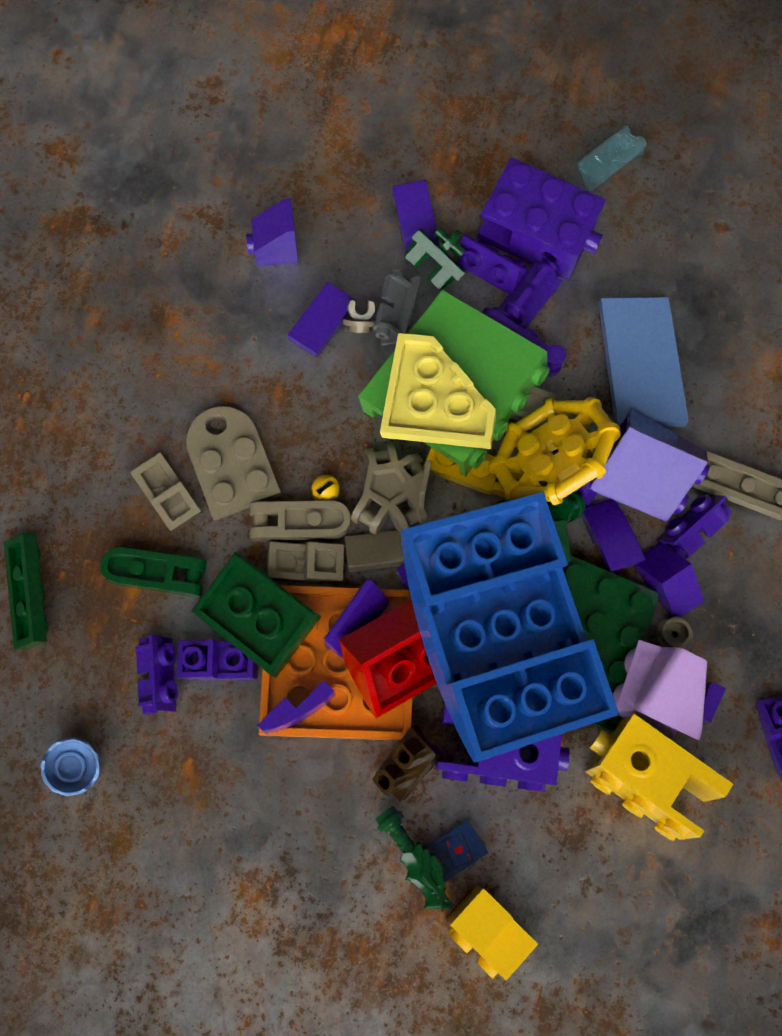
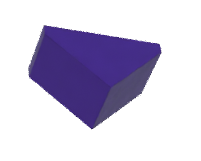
M662 542L643 554L645 560L642 563L633 566L648 588L659 594L658 601L670 618L675 616L682 617L704 602L692 564Z

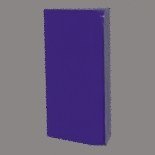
M368 579V581L366 580L324 638L325 646L341 658H343V654L338 640L380 617L389 604L388 598L373 581Z

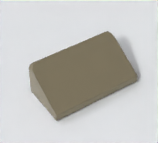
M398 530L379 532L376 536L372 533L345 536L349 573L400 567L404 563L401 534Z

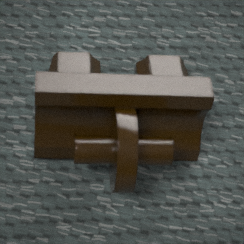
M418 725L412 726L375 773V776L372 778L373 782L384 795L393 794L401 802L407 799L422 778L430 772L442 751L425 738Z

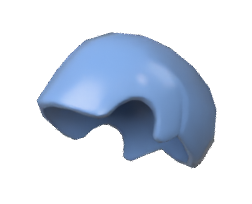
M64 737L54 742L48 748L41 760L40 768L42 779L50 790L68 797L82 794L90 789L99 777L101 765L99 753L89 741L79 737Z

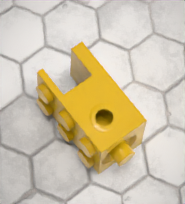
M635 714L621 720L610 734L601 729L589 746L591 750L597 753L585 770L587 774L593 777L590 782L608 795L614 792L624 800L622 803L623 807L640 818L646 815L657 823L654 827L655 830L672 841L676 838L679 840L700 838L704 833L702 828L671 807L682 788L701 801L706 802L725 798L734 785Z

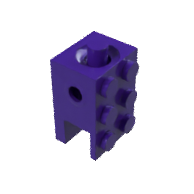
M511 157L481 213V217L485 218L478 231L477 237L482 238L484 243L532 265L535 261L539 264L549 260L557 267L555 271L556 276L569 281L584 250L595 254L601 242L603 234L594 230L606 199Z
M443 707L441 709L440 724L455 726L447 707ZM562 734L479 762H473L472 766L435 762L434 770H441L443 779L467 782L468 774L479 775L481 784L506 787L507 779L518 781V789L545 792L546 785H557L558 770L567 771L570 751L567 747H561Z

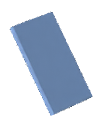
M669 297L601 298L598 305L614 422L620 426L630 409L633 408L664 427H685L689 420Z

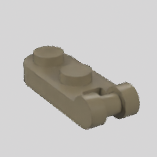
M338 501L253 502L250 504V516L253 517V527L250 528V541L253 542L337 539L344 536L351 525L350 511L344 504ZM278 516V526H268V517Z

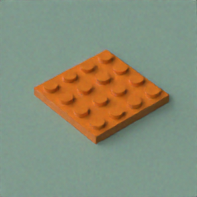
M281 585L319 614L321 618L277 678L262 669L259 723L284 698L297 708L323 680L335 691V696L325 706L303 721L265 734L259 728V735L400 741L411 727L412 698L382 716L375 718L346 668L344 659L325 646V636L360 588ZM380 589L389 600V604L381 616L411 600L410 591Z

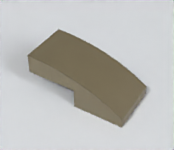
M158 453L130 472L170 532L201 512L161 453Z
M269 542L267 544L266 575L274 581H343L344 545L308 542L306 545Z

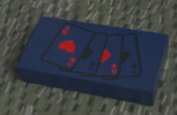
M465 820L426 846L429 855L431 856V853H434L437 861L442 865L444 883L489 853L468 820Z

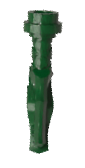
M394 806L390 807L376 817L375 821L379 825L377 826L379 832L390 833L389 835L397 843L401 853H403L400 862L408 870L405 880L414 883L423 892L425 897L423 909H441V912L452 909L454 905L445 894L446 887L442 875V865L437 861L436 855L431 853L430 856L428 848L424 847L422 849L420 842L414 845L404 827L400 825L403 823L401 819L404 815L401 811L397 812Z

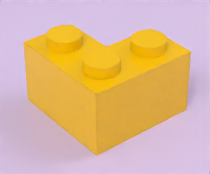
M478 885L446 918V921L451 926L447 934L466 953L472 948L481 955L475 962L492 979L499 973L507 980L538 945L513 920V917L484 888Z

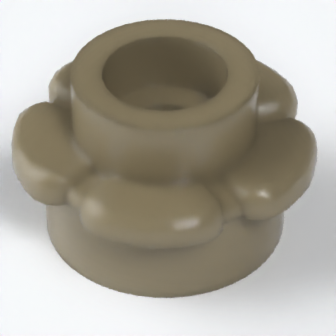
M675 616L669 620L664 619L657 627V632L659 633L657 640L661 647H678L686 650L687 644L693 640L691 626L681 617ZM672 631L677 632V638L672 637Z

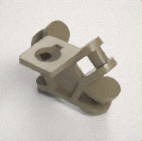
M388 444L385 450L375 452L373 448L365 449L368 470L363 495L352 513L351 521L356 524L362 522L370 527L369 532L375 536L384 526L389 514L399 533L402 529L409 528L417 521L420 524L428 519L424 509L427 487L435 479V474L431 470V460H426L425 467H423L421 464L423 462L422 457L419 453L415 452L398 461L394 444ZM372 500L382 506L377 514L368 510ZM406 500L409 510L402 514L397 505Z

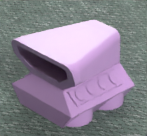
M639 640L637 647L629 651L625 657L624 665L628 673L625 682L617 686L613 692L619 712L618 716L627 718L635 714L666 737L675 739L678 730L694 739L700 740L703 726L707 661L682 648L660 647Z

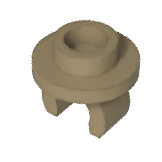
M354 299L348 300L347 311L352 317L343 318V325L350 326V332L370 333V327H373L376 319L370 318L375 311V304L372 300H367V308L363 313H356Z

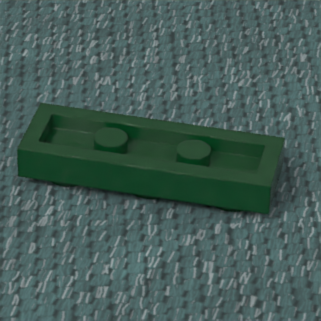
M23 532L4 542L14 650H28L47 642L46 634L48 631V623L44 616V586L40 577V549L37 546L36 533Z

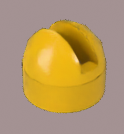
M331 475L317 477L311 486L312 496L315 501H337L340 496L339 482ZM328 482L333 483L331 486L326 488L321 494L317 492L318 489L323 487Z

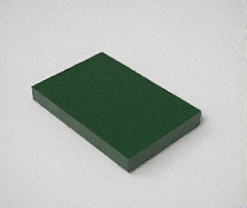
M234 552L191 611L267 673L276 678L321 618L319 614L237 552Z

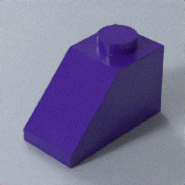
M291 198L283 199L251 220L252 233L246 234L249 255L255 254L257 267L298 263Z

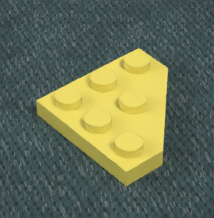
M398 333L380 428L381 437L491 449L496 421V409L477 391L470 378L456 362L449 358L443 351L442 345L434 336Z

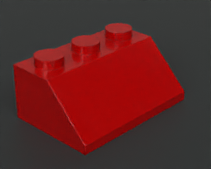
M412 599L338 640L346 668L375 718L382 716L437 684L419 631Z

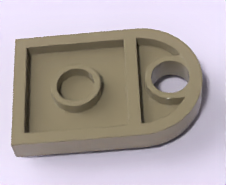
M222 406L208 409L195 418L189 427L186 445L214 521L248 509L253 502H266L282 496L256 427L245 413L232 407ZM212 420H224L227 423L225 431L218 435L209 433L207 427Z

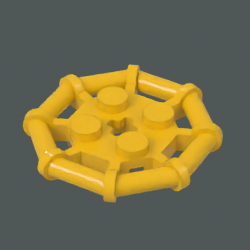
M552 397L546 399L543 406L518 422H510L508 424L507 433L496 457L490 460L489 470L499 480L505 491V498L508 501L544 492L547 502L558 505L563 502L564 497L595 478L601 479L605 475L606 470L604 467L615 441L621 436V429L602 409L601 401L597 398L555 400ZM567 415L578 416L575 419H569ZM548 419V422H546L545 424L541 425L540 427H538L537 429H535V430L532 431L531 433H528L530 430H532L533 428H535L536 426L540 425L541 423H543L544 421H546V420ZM594 422L598 427V431L588 433L586 429ZM517 445L519 452L517 456L511 457ZM594 448H596L592 458L587 459L588 451L590 450L593 453ZM558 449L559 452L557 454L553 455L551 453L554 450ZM523 470L525 474L519 481L515 480L512 473ZM539 481H547V487H542Z

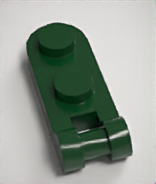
M115 547L103 555L100 562V570L102 575L111 584L200 598L202 586L199 585L201 573H205L207 561L194 557ZM177 569L187 571L185 582L175 581Z

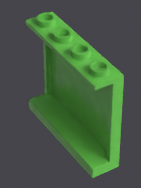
M444 290L439 293L408 333L434 336L442 345L443 351L470 378L477 391L496 409L493 440L496 441L500 440L506 432L508 420L514 412L518 414L523 410L528 402V394L535 385L540 386L545 381L550 370L548 367V351ZM395 350L358 396L363 412L373 418L377 414L383 416ZM424 442L460 465L461 474L465 477L472 468L477 469L487 455V450L483 448Z

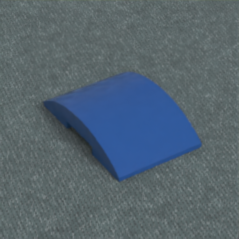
M544 492L400 531L409 591L425 651L450 717L474 763L619 715L594 639L587 641L563 571V567L567 566L568 562Z

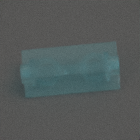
M625 125L579 160L576 164L587 191L591 192L597 186L604 184L609 177L635 157L642 155L644 148L647 146L645 139L642 136H632L628 125Z

